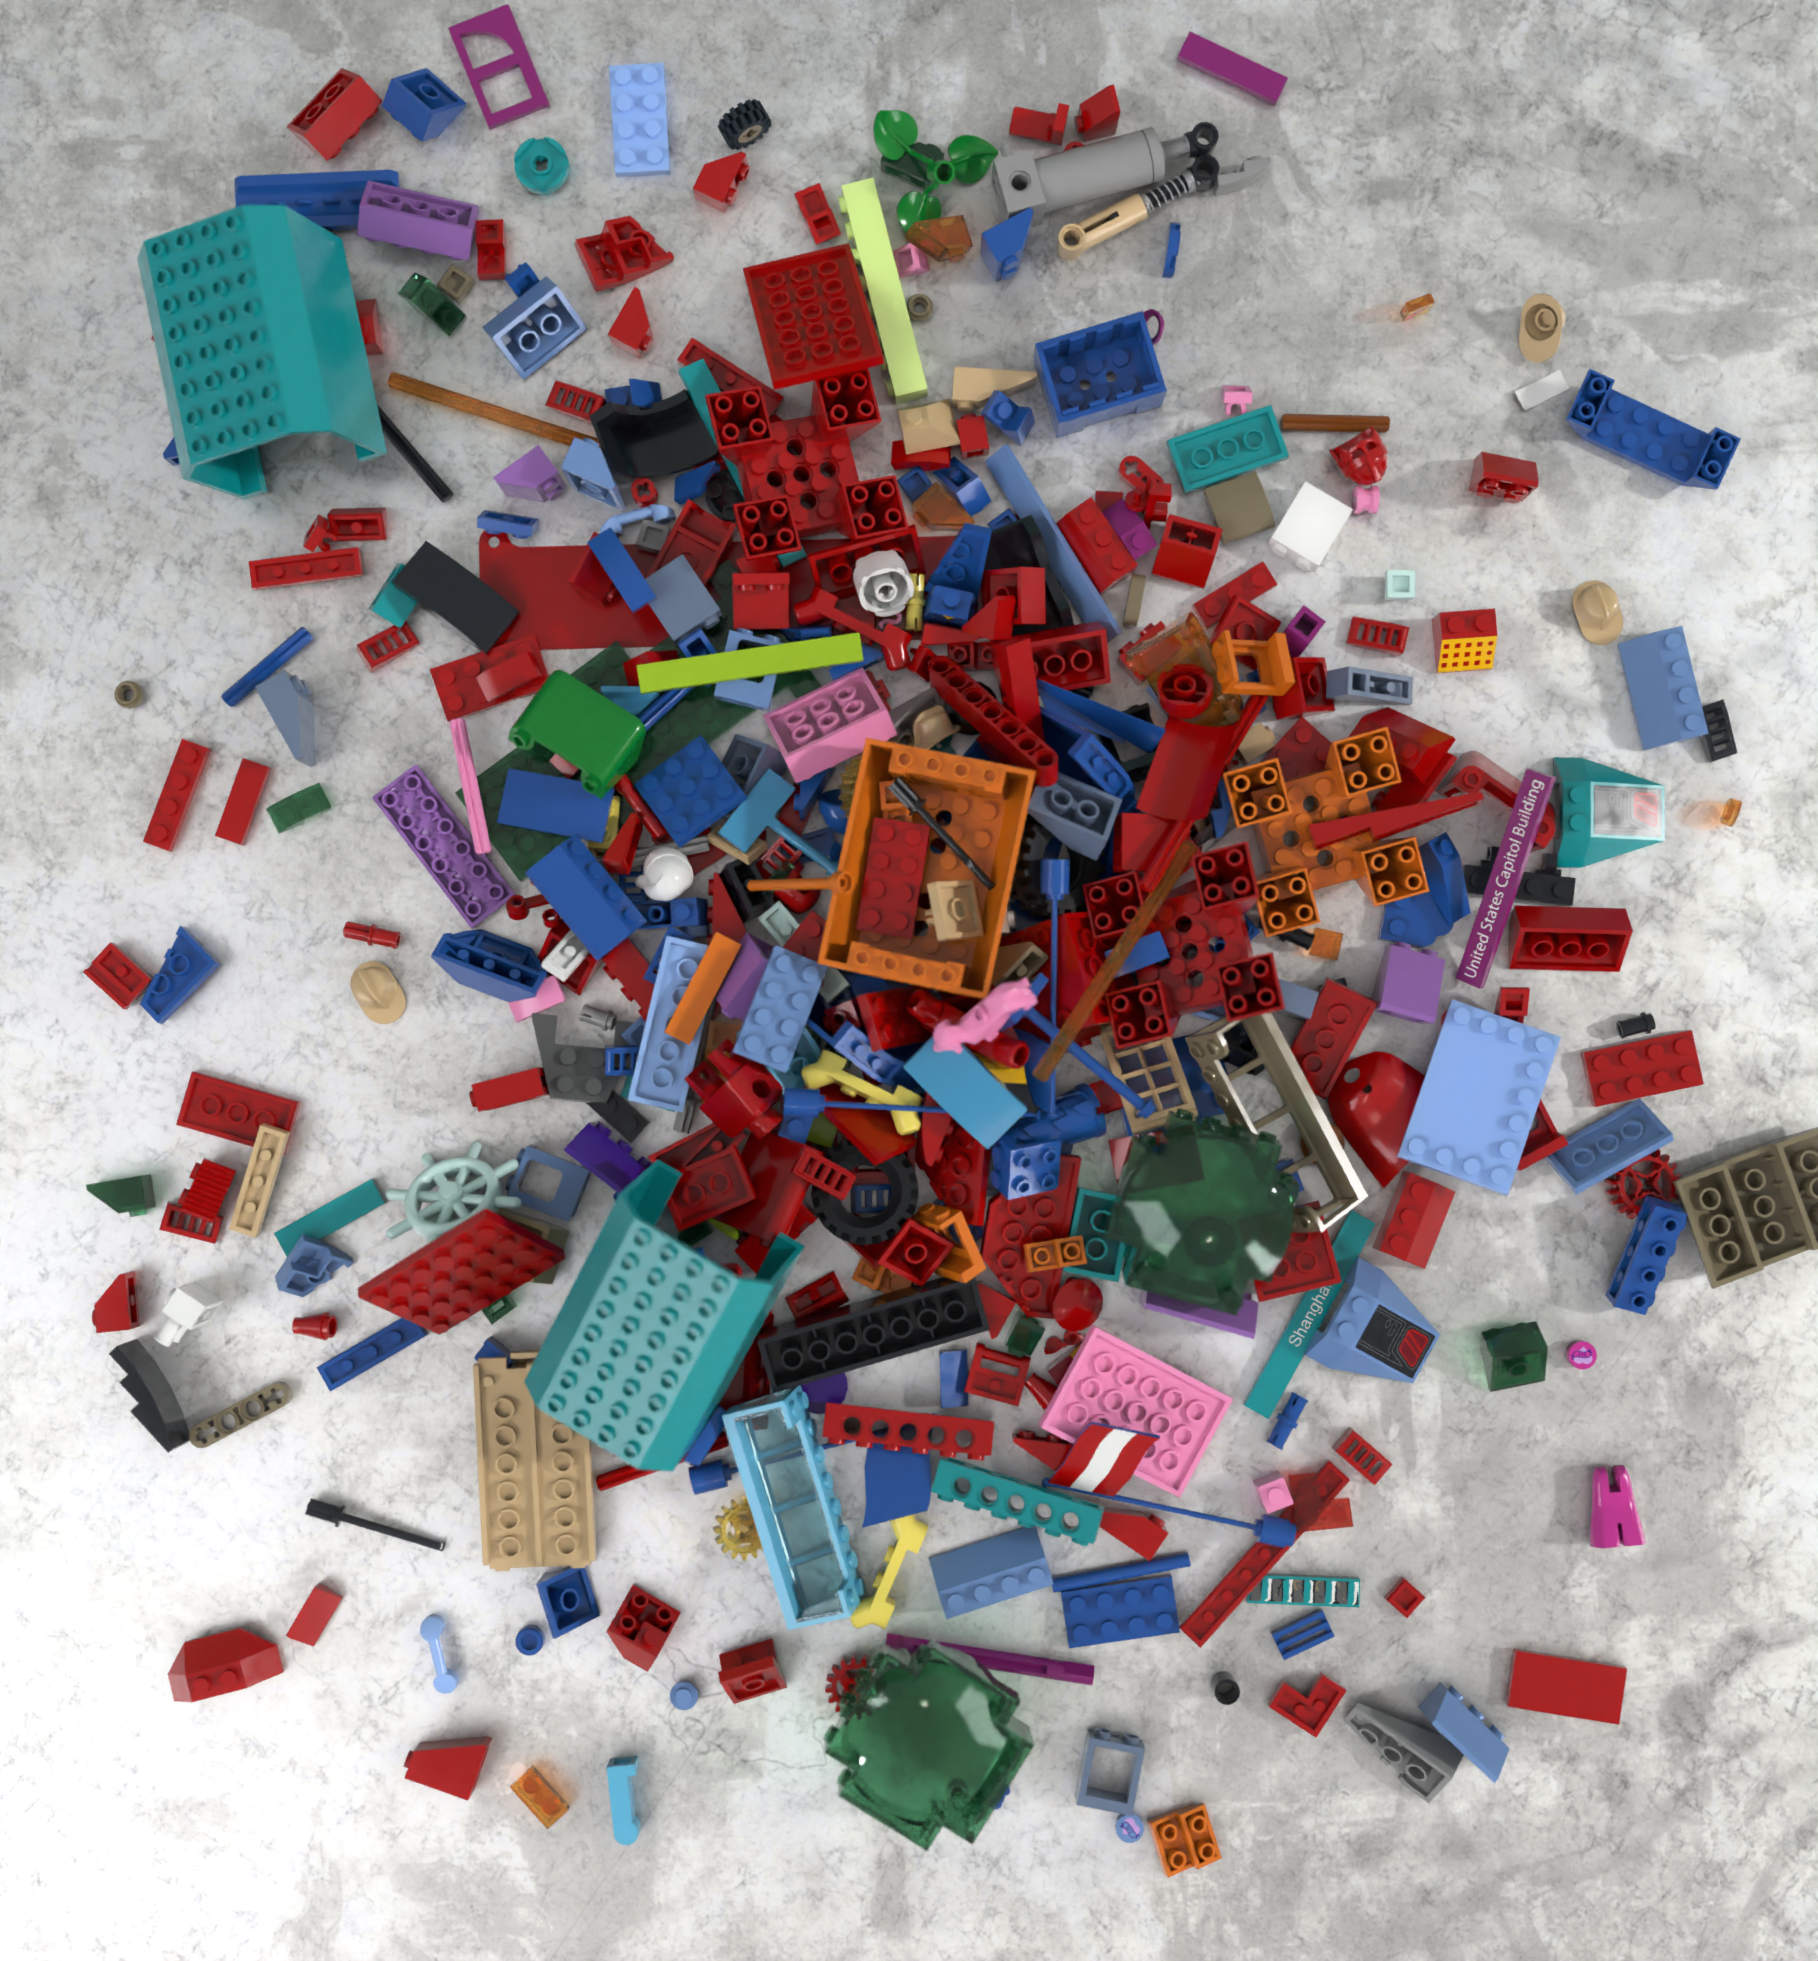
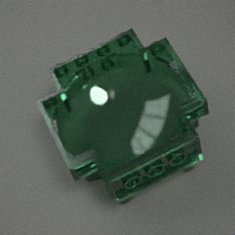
M1177 1109L1176 1112L1169 1110L1160 1142L1156 1141V1137L1140 1133L1139 1137L1132 1135L1104 1229L1105 1238L1129 1245L1122 1268L1126 1286L1237 1316L1238 1311L1243 1305L1242 1296L1249 1279L1271 1283L1274 1270L1281 1262L1287 1250L1292 1233L1293 1209L1300 1185L1294 1179V1175L1278 1171L1276 1168L1282 1149L1280 1141L1276 1140V1135L1260 1131L1259 1135L1248 1132L1249 1128L1239 1124H1232V1127L1221 1124V1120L1210 1116H1205L1203 1120L1193 1117L1194 1113L1184 1109Z
M930 1639L928 1644H921L915 1652L906 1648L894 1650L886 1645L882 1652L878 1650L866 1668L862 1666L854 1678L855 1686L851 1692L846 1691L838 1704L841 1707L838 1714L840 1716L836 1726L830 1725L823 1737L825 1753L848 1767L843 1769L837 1780V1784H839V1797L928 1851L942 1827L973 1844L1034 1747L1029 1726L1013 1716V1713L1020 1704L1018 1692L998 1681L982 1663L960 1650L943 1646L933 1639Z

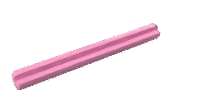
M463 718L451 720L449 724L474 848L477 854H486L491 852V845L466 722Z

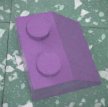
M539 445L493 477L507 497L546 502L549 499L555 500L563 493V489L567 487L559 472Z

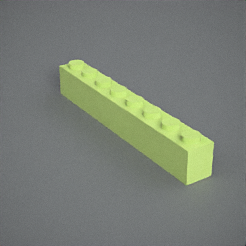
M874 178L841 185L842 196L838 197L841 213H847L849 222L844 224L848 240L853 239L855 248L851 249L855 265H860L862 275H859L863 291H867L869 299L867 305L871 318H874L876 326L874 328L882 349L884 364L880 366L882 371L887 370L889 380H885L888 396H894L896 405L925 398L928 395V388Z

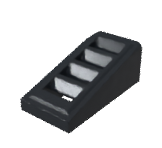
M1724 699L1702 706L1709 734L1700 738L1709 763L1736 754L1737 749ZM1714 712L1716 717L1707 720L1706 714ZM1718 722L1719 728L1710 730L1709 725ZM1722 733L1723 738L1712 741L1713 735ZM1726 744V749L1715 752V746Z

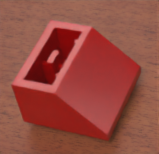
M1481 452L1474 459L1468 491L1476 492V495L1482 498L1496 496L1503 498V501L1508 503L1522 502L1538 487L1539 479L1536 462Z
M1169 514L1164 525L1151 575L1204 589L1223 529Z

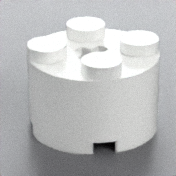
M893 550L877 551L856 561L853 581L863 608L881 617L892 616L901 612L906 607L907 601L912 599L914 586L907 566L897 552Z

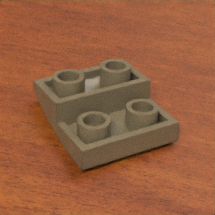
M1256 472L1204 489V497L1212 512L1213 523L1215 527L1223 529L1220 537L1223 544L1275 527L1270 505Z

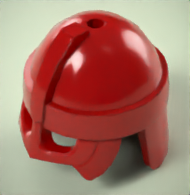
M1372 426L1351 440L1329 450L1343 476L1358 485L1366 486L1382 480L1381 478L1386 472L1388 451L1380 435Z

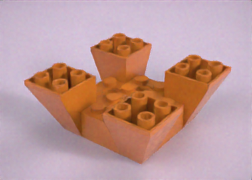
M1388 727L1331 742L1323 770L1288 780L1283 779L1278 758L1222 773L1236 828L1251 824L1254 826L1265 872L1256 878L1260 894L1256 904L1266 938L1320 923L1313 891L1354 879L1374 907L1429 891L1416 837L1372 842L1367 832L1314 851L1307 832L1308 825L1336 820L1341 816L1346 818L1372 813L1367 792L1402 782ZM1310 796L1313 800V807L1311 810L1306 811L1303 807V801L1306 797ZM1287 831H1291L1294 839L1290 845L1286 846L1283 836ZM1325 850L1327 860L1320 865L1317 861V855L1320 851Z

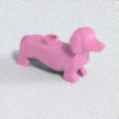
M1027 978L997 986L986 998L967 1012L959 1022L953 1025L949 1019H944L943 1022L935 1027L933 1032V1050L935 1052L953 1050L960 1054L962 1052L961 1043L975 1045L983 1039L988 1042L994 1040L999 1035L998 1030L1012 1013L1021 1008L1029 1010L1037 1003L1035 995L1029 989L1030 984Z

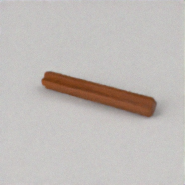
M1283 414L1280 426L1282 430L1363 432L1372 426L1375 431L1386 433L1390 428V418L1388 416Z

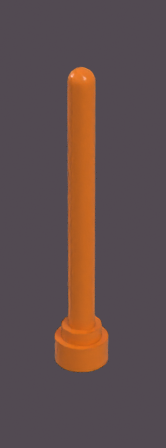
M836 871L826 878L750 880L747 883V888L750 891L830 889L834 894L841 895L852 892L854 878L848 871Z

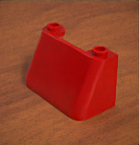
M1469 751L1458 758L1435 792L1444 798H1450L1456 793L1465 795L1482 790L1512 811L1522 782L1477 751ZM1549 800L1530 853L1544 849L1554 836L1555 809Z

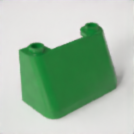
M555 670L545 680L509 732L508 740L518 748L526 750L532 749L537 742L582 770L580 780L583 788L587 792L603 799L638 760L646 728L642 721L570 674L562 670Z

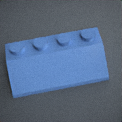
M1682 626L1653 632L1617 644L1643 751L1696 739L1709 734Z
M1035 1525L1034 1528L1021 1527L929 1557L946 1619L1054 1585Z

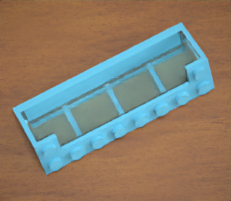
M801 1385L732 1406L722 1415L788 1630L849 1618L866 1593L865 1582L863 1578L859 1577L857 1570V1556L850 1548L848 1527L843 1525L841 1504L839 1499L835 1498L832 1489L833 1478L831 1473L827 1472L824 1463L825 1452L822 1445H819L816 1437L817 1426L808 1411V1396L802 1391Z

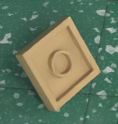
M974 880L941 881L927 884L931 908L925 911V917L933 915L932 918L926 919V922L929 926H935L938 941L973 939L984 936Z

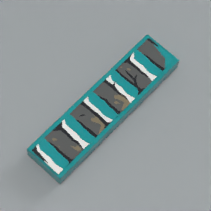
M1267 1573L1248 1594L1246 1602L1359 1608L1360 1579L1359 1577Z

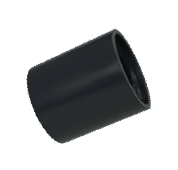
M1221 1671L1212 1677L1211 1688L1216 1699L1224 1705L1235 1703L1240 1696V1689L1233 1675ZM1223 1683L1232 1684L1231 1690L1227 1693H1220L1218 1690Z

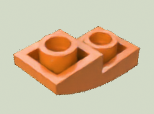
M1082 1235L1023 1245L1028 1273L1087 1264Z

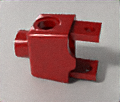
M727 1038L707 1056L728 1079L726 1083L705 1060L687 1075L684 1080L705 1101L699 1109L726 1136L734 1138L747 1127L760 1141L783 1119V1116L772 1106L782 1095L783 1087L765 1065L733 1053L734 1044ZM724 1051L729 1053L730 1058L725 1056ZM700 1073H703L707 1080L703 1079Z

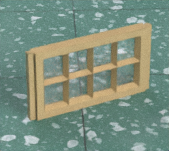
M1111 1023L1101 1024V1035H1099L1111 1073L1144 1100L1152 1099L1153 1104L1156 1106L1153 1113L1147 1119H1144L1142 1116H1137L1136 1112L1138 1109L1119 1094L1133 1135L1198 1116L1196 1105L1171 1037L1116 1049Z

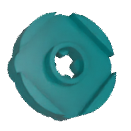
M549 137L536 140L531 138L523 142L515 153V173L525 189L546 197L564 185L570 172V164L564 148L556 140ZM545 160L548 161L546 170L537 171L536 162L543 163Z

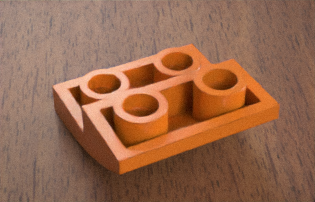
M1204 1803L1186 1806L1147 1820L1159 1861L1166 1877L1169 1878L1191 1867L1200 1869L1222 1859Z

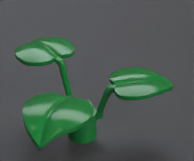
M880 110L877 112L874 120L873 135L875 144L884 157L898 160L906 151L928 165L927 176L932 184L923 191V194L917 191L906 193L900 199L897 206L898 222L910 242H919L933 231L941 216V203L939 199L928 196V193L933 189H937L939 184L950 183L954 177L966 184L977 182L987 172L990 164L998 155V151L982 138L962 135L955 138L949 144L948 154L951 161L932 160L909 147L915 143L918 137V127L911 115L900 110Z

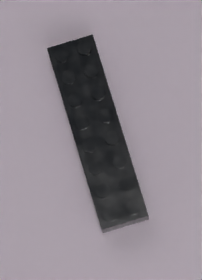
M942 1277L926 1282L923 1287L914 1285L759 1330L757 1342L772 1393H776L982 1333L990 1329L976 1278L974 1277L967 1283H962Z

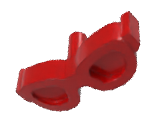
M1066 1330L1063 1339L1057 1336H1050L1045 1342L1044 1352L1046 1355L1056 1353L1062 1347L1065 1348L1067 1345L1080 1343L1081 1340H1084L1081 1332Z

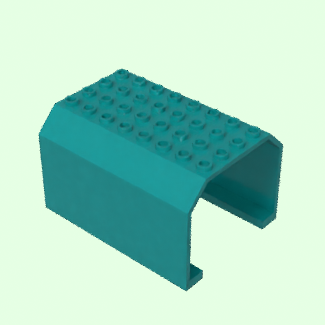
M241 205L143 242L137 260L184 480L243 500L267 493L258 445L291 434H333L354 443L357 459L363 462L387 454L343 240L285 205Z
M660 1160L655 1161L618 1195L524 1382L538 1409L637 1469L673 1472L698 1439L719 1406L805 1246L780 1232L754 1279L738 1277L655 1227L682 1173Z

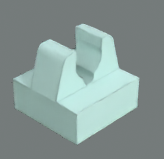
M1387 570L1385 572V600H1413L1415 598V570Z

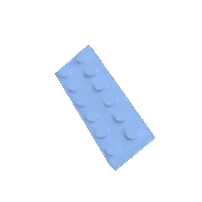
M666 935L627 1100L683 1112L689 1084L684 1078L693 1071L706 1014L690 1045L664 1033L709 945Z

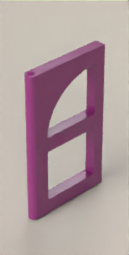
M503 5L448 28L490 130L547 108L550 105L509 5ZM472 35L495 37L507 44L513 51V54L473 69L461 38ZM520 67L532 98L492 114L480 82Z

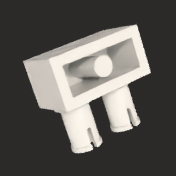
M197 1282L183 1285L177 1289L173 1288L164 1300L166 1306L162 1310L168 1318L157 1335L154 1336V1339L168 1347L171 1346L172 1341L180 1343L187 1329L192 1330L208 1324L223 1300Z

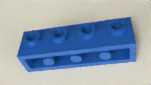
M1650 1196L1645 1197L1605 1294L1614 1307L1646 1315L1648 1308L1653 1305L1655 1291L1659 1282L1665 1277V1267L1669 1258L1675 1253L1677 1238L1680 1232L1684 1230L1687 1222V1214L1678 1204Z

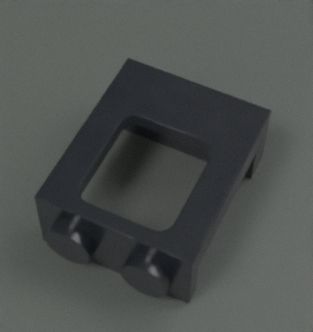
M1148 702L1142 705H1133L1127 710L1122 711L1154 725L1150 716ZM1097 733L1100 743L1122 766L1133 784L1147 778L1158 744L1153 752L1122 762L1112 739Z

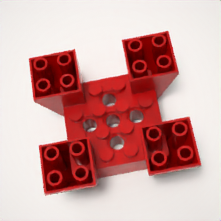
M868 368L813 381L810 416L772 423L769 421L761 385L705 395L718 450L738 469L745 502L733 504V510L746 561L801 551L799 538L831 532L840 533L852 540H860L908 531L909 527L896 476L892 475L859 481L850 442L881 423ZM787 449L795 450L798 455L790 454ZM820 470L827 471L831 477H825L821 474ZM794 475L801 476L804 482L797 481ZM767 480H774L778 487H772L768 484ZM800 502H807L811 509L804 508Z
M1247 841L1191 856L1199 891L1154 902L1150 894L1139 887L1141 877L1137 871L1082 885L1094 940L1129 942L1160 931L1167 951L1171 956L1170 962L1166 966H1161V961L1136 970L1138 986L1105 994L1116 1049L1172 1037L1181 1016L1224 1006L1228 1023L1285 1009L1273 953L1269 952L1253 956L1244 915L1260 898ZM1191 920L1192 926L1190 930L1182 932L1183 923ZM1220 940H1225L1224 949L1216 953L1214 951L1215 944ZM1193 947H1197L1198 953L1196 957L1188 959V951ZM1198 974H1203V983L1200 986L1194 987V978Z

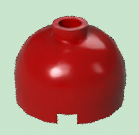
M1190 663L1173 665V670L1167 673L1164 670L1157 680V698L1160 706L1173 718L1183 720L1198 717L1208 708L1212 700V677L1204 673L1205 669Z

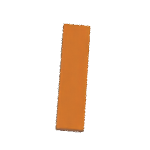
M715 932L664 1033L690 1045L741 944Z

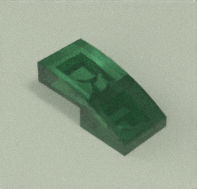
M317 783L266 808L278 834L304 824L305 820L331 810V805L320 783Z

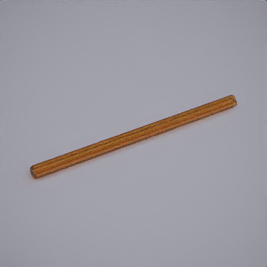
M391 372L388 378L390 388L567 446H571L574 437L582 441L586 437L600 445L598 438L396 372Z
M1186 840L1181 844L1156 888L1149 893L1036 1066L1033 1076L1039 1081L1046 1082L1185 870L1192 859L1191 856L1196 853L1197 847L1192 842Z

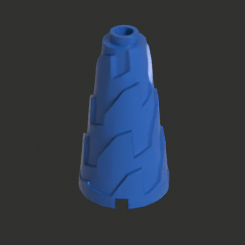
M1081 1083L1055 1097V1113H1058L1056 1118H1048V1112L1037 1108L1042 1113L1040 1120L1036 1121L1035 1118L1024 1117L1016 1121L1005 1133L1018 1146L1057 1138L1061 1142V1146L1068 1143L1072 1145L1104 1136L1106 1133V1121L1104 1113L1099 1115L1096 1113L1097 1107L1101 1105L1094 1091L1086 1083Z

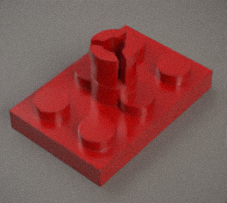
M737 1146L730 1147L677 1170L682 1175L667 1205L679 1232L757 1199Z

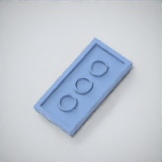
M664 63L609 66L616 177L671 174Z

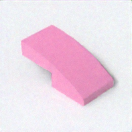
M553 975L544 980L535 997L508 1003L516 1023L532 1017V1013H542L544 1010L567 1000L557 977Z

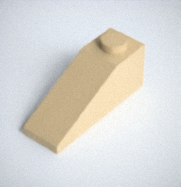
M954 367L952 408H957L961 412H972L974 409L985 407L994 390H999L1007 397L1029 389L1036 384L1037 372Z

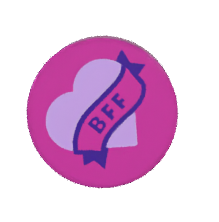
M1577 1340L1568 1346L1566 1358L1572 1366L1578 1369H1588L1594 1365L1597 1353L1590 1343Z

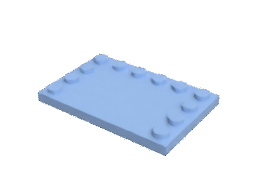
M1452 999L1397 1157L1507 1196L1561 1037Z

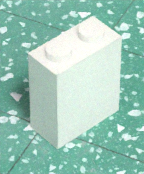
M1305 481L1267 544L1272 547L1271 550L1281 557L1288 556L1295 560L1296 566L1302 570H1312L1314 572L1321 564L1353 509Z

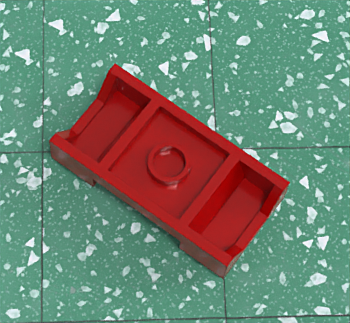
M688 499L646 578L683 554L706 587L724 553H727L738 532L737 524L721 520L704 511L696 503Z

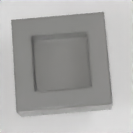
M643 520L636 542L637 549L659 554L671 531L670 526Z

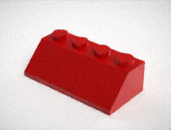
M1098 621L1016 635L1030 638L1036 679L1067 691L1111 683L1106 628ZM990 640L993 668L1001 697L1006 696L995 644L1005 640Z
M1514 905L1509 923V969L1620 972L1633 932L1626 908Z

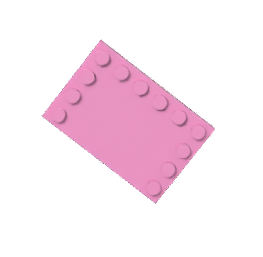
M1092 1324L1038 1425L1074 1444L1078 1435L1092 1421L1159 1435L1160 1439L1145 1452L1133 1474L1180 1498L1233 1399Z

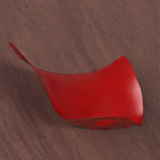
M1375 1051L1345 1063L1329 1093L1328 1105L1336 1125L1384 1189L1409 1163L1407 1160L1398 1158L1397 1155L1424 1075L1392 1054ZM1350 1069H1359V1078L1352 1083H1347L1344 1079L1345 1074ZM1370 1084L1372 1087L1371 1092L1364 1093V1088Z

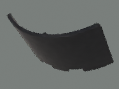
M685 389L667 399L652 403L651 409L640 410L639 406L620 405L610 401L589 415L609 469L613 474L628 478L666 476L693 468L720 453L688 391Z
M1031 515L992 531L984 570L1014 567L1045 568L1046 624L1013 626L1012 636L1074 625L1070 606L1057 578H1053L1049 570L1048 564H1050L1041 531Z

